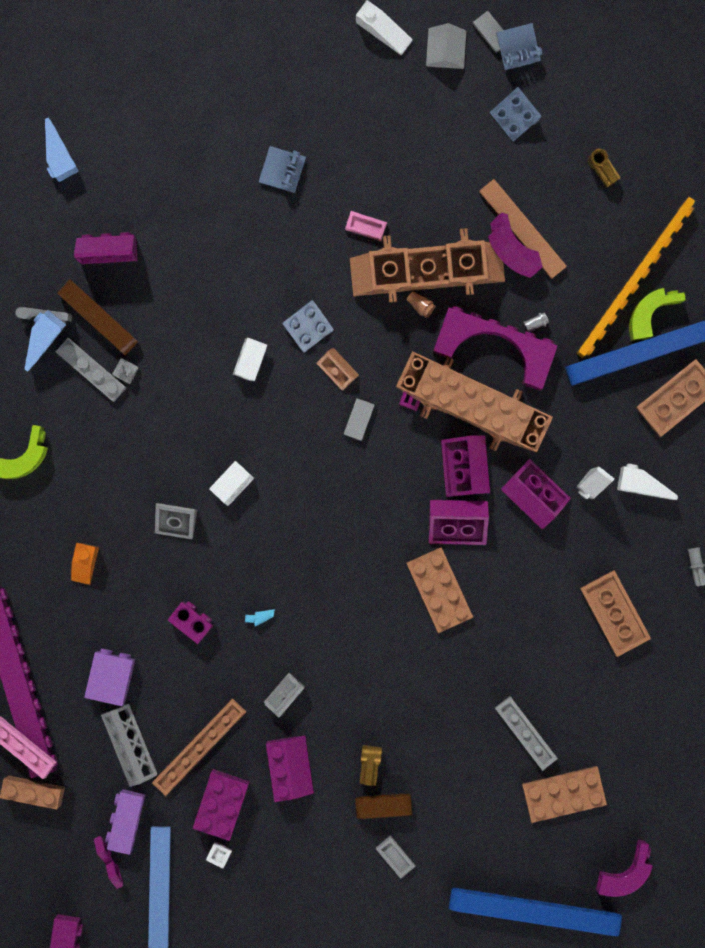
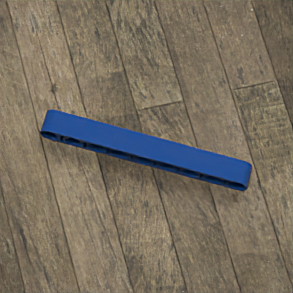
M705 321L569 365L565 369L571 386L705 342Z
M460 888L451 889L449 909L457 912L610 936L620 935L622 915L613 912Z

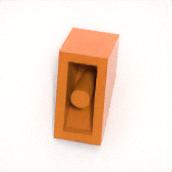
M76 543L72 560V581L90 585L99 547Z

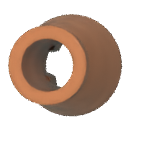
M414 291L407 297V301L421 317H429L436 307L433 301L418 295Z

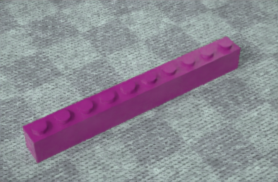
M0 585V677L16 729L56 761V764L49 772L51 773L57 769L58 760L56 755L52 754V740L45 731L47 728L46 720L44 717H41L39 711L41 710V704L34 694V691H36L33 680L30 681L28 675L30 667L23 658V654H25L23 645L18 642L17 636H19L17 626L13 625V611L6 602L8 595L5 588H2V585ZM28 767L31 779L39 776Z

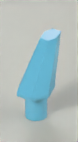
M275 609L256 612L255 615H246L245 622L254 623L255 626H258L274 617Z

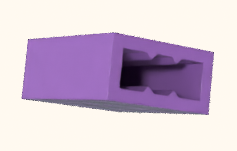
M101 648V651H96L84 698L119 706L125 705L135 659H132L131 655L125 653L114 655L108 649Z

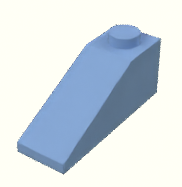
M48 117L45 119L46 161L49 165L47 171L52 179L56 178L60 182L79 172Z
M49 310L44 314L40 312L33 320L36 324L31 330L25 364L27 372L36 364L66 326L64 322Z

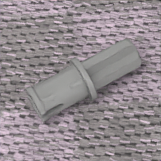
M700 547L687 549L691 563L689 568H692L695 586L705 585L703 568L705 564L702 563Z

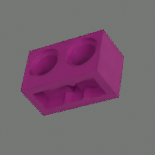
M183 601L172 613L168 621L199 644L212 628V619L205 613L199 614L196 611L197 607L191 602L185 603ZM181 610L188 611L189 618L187 620L180 618L179 613ZM199 621L204 624L203 632L195 630L194 625L196 622Z

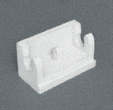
M246 338L233 375L255 381L267 345Z
M235 461L209 489L223 503L229 506L254 477Z

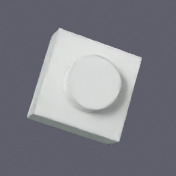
M215 841L206 860L224 868L232 849Z

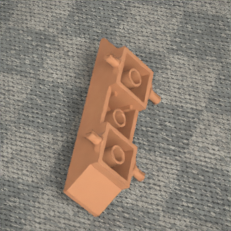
M464 228V232L463 229H460L461 241L457 243L414 249L394 248L391 246V236H387V239L384 236V248L350 258L353 296L388 293L389 302H393V300L397 302L396 292L465 286L466 295L474 294L473 285L505 282L503 261L495 253L490 242L468 240L467 228Z
M412 351L396 387L424 405L420 414L421 417L424 416L427 419L431 409H436L474 425L494 438L489 447L493 451H497L500 442H508L514 446L517 445L534 452L538 451L553 417L520 402L519 400L523 394L522 391L519 392L516 389L511 398L451 370L450 368L454 360H450L449 357L446 358L444 365H441Z

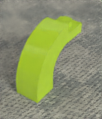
M664 288L644 297L637 304L630 318L629 334L631 342L653 337L651 317L654 310L661 306L684 302L686 300L685 294L678 293V290L667 292L665 296Z
M32 426L28 449L21 457L12 460L0 458V478H21L38 468L44 460L48 449L41 446L46 435L43 427Z

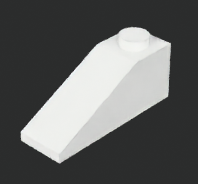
M368 0L356 14V23L400 55L404 53L413 40L382 10Z
M627 464L626 467H621L617 490L677 500L678 496L644 470L638 469V465Z
M596 467L589 470L576 488L580 490L578 493L585 499H594L614 478L602 468Z

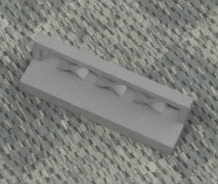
M126 704L102 714L101 717L129 786L141 784L157 776L158 774L130 705ZM125 710L127 715L126 722L120 719L118 712ZM128 728L134 732L133 740L127 736ZM135 747L141 749L142 754L140 758L135 756ZM143 764L148 767L150 772L145 777L141 771Z

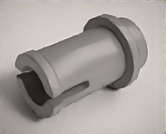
M538 313V316L523 323L527 332H531L541 326L546 327L549 320L545 313Z

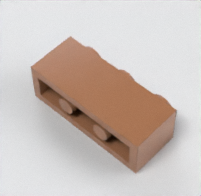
M7 776L3 779L0 798L57 810L62 804L65 787Z

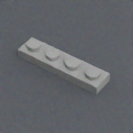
M69 338L56 351L58 355L113 402L126 389L122 383Z
M510 696L495 707L542 771L558 759Z

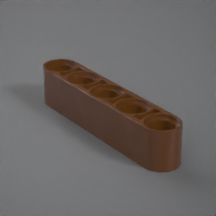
M69 279L57 292L125 356L138 343L129 332L72 280Z

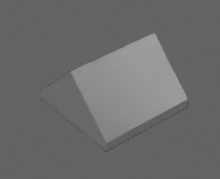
M449 23L429 28L426 66L464 69L466 30Z
M157 503L155 533L193 539L197 510Z

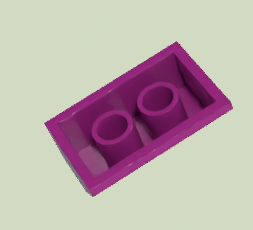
M129 232L120 233V236H112L110 233L101 234V237H93L90 234L82 235V238H76L74 258L80 264L138 261L137 240Z
M465 436L441 440L446 497L490 493L485 436Z
M530 459L501 488L541 529L547 526L571 499Z
M430 500L429 544L486 545L489 520L488 501Z
M305 735L267 741L266 747L274 802L292 800L313 794Z

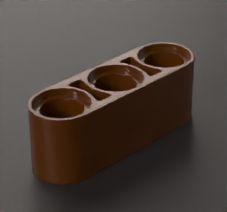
M411 794L355 798L356 818L358 819L412 815Z

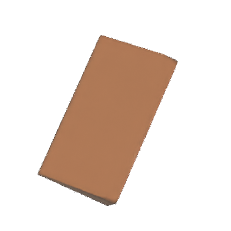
M334 348L327 351L316 363L342 391L359 376Z

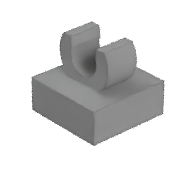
M121 358L112 375L130 384L139 367Z

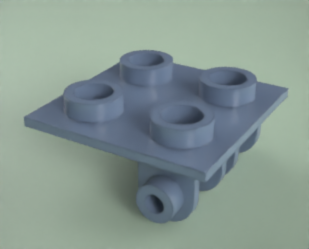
M533 23L496 32L505 70L541 61L542 49L537 46Z
M519 87L490 111V114L513 142L529 127L539 122V119L542 117Z
M270 146L259 182L295 193L306 157L300 155L297 151L292 153Z
M313 300L282 323L303 352L334 330Z

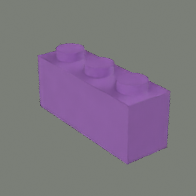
M125 789L120 794H116L114 805L117 808L110 818L112 829L111 832L107 833L105 843L108 844L107 850L131 854L145 794Z

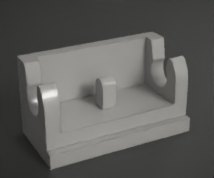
M288 673L264 703L272 712L280 717L305 686Z

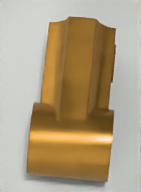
M596 149L588 157L589 166L595 170L606 188L621 178L609 161L605 150ZM594 155H599L602 158V163L595 162Z
M362 746L360 784L376 785L382 747Z

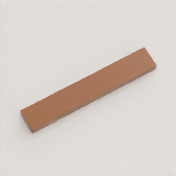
M495 179L479 191L497 215L502 212L508 214L513 234L522 245L539 252L543 266L542 269L551 279L567 267Z
M232 698L152 783L166 796L247 711Z

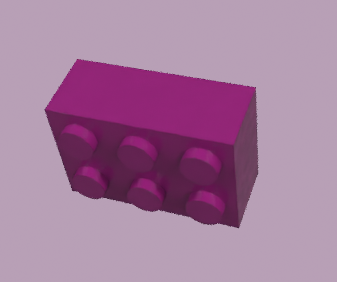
M213 769L193 829L230 841L250 781Z

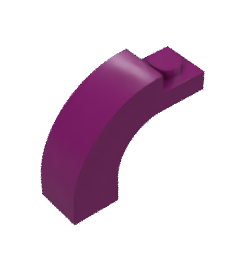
M500 213L490 223L492 233L488 236L490 244L498 257L509 268L531 278L543 267L539 252L522 245L512 232L508 214Z
M638 840L633 863L626 871L619 874L599 872L596 887L598 894L611 897L624 896L636 891L645 883L652 870L651 863L646 861V859H649L651 848L646 841Z

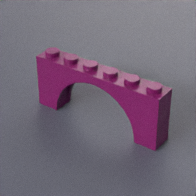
M453 306V308H448L433 350L434 354L451 359L457 347L473 336L481 334L500 336L509 341L521 355L524 364V380L522 385L539 391L543 389L557 349L554 341L543 338V340L535 338L536 335L530 332H525V334L517 332L518 329L513 326H500V322L489 319V321L481 319L482 316L476 313H471V315L463 313L464 310L459 307Z

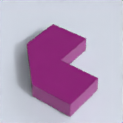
M99 836L94 839L97 854L106 865L109 880L118 889L123 886L120 869L111 857V850H107V843Z

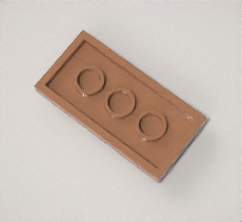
M695 359L636 407L659 437L663 436L705 402V369Z
M442 547L406 563L438 633L473 618Z
M615 570L580 588L616 657L651 639Z
M597 766L522 784L531 823L607 805Z

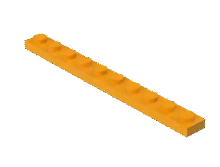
M690 197L685 200L576 353L581 358L585 355L590 356L595 349L593 345L597 339L601 340L607 332L604 330L607 324L612 325L617 318L615 314L619 308L622 310L629 300L626 298L629 293H635L640 286L637 284L641 277L644 279L650 272L649 265L652 262L654 264L662 255L659 251L662 247L667 248L672 241L671 234L674 231L677 233L684 224L681 220L684 216L688 218L694 210L692 205L695 200Z

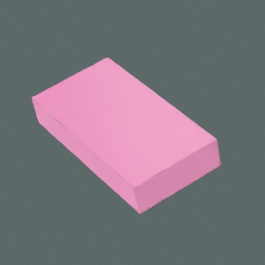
M351 211L345 230L382 241L387 222Z

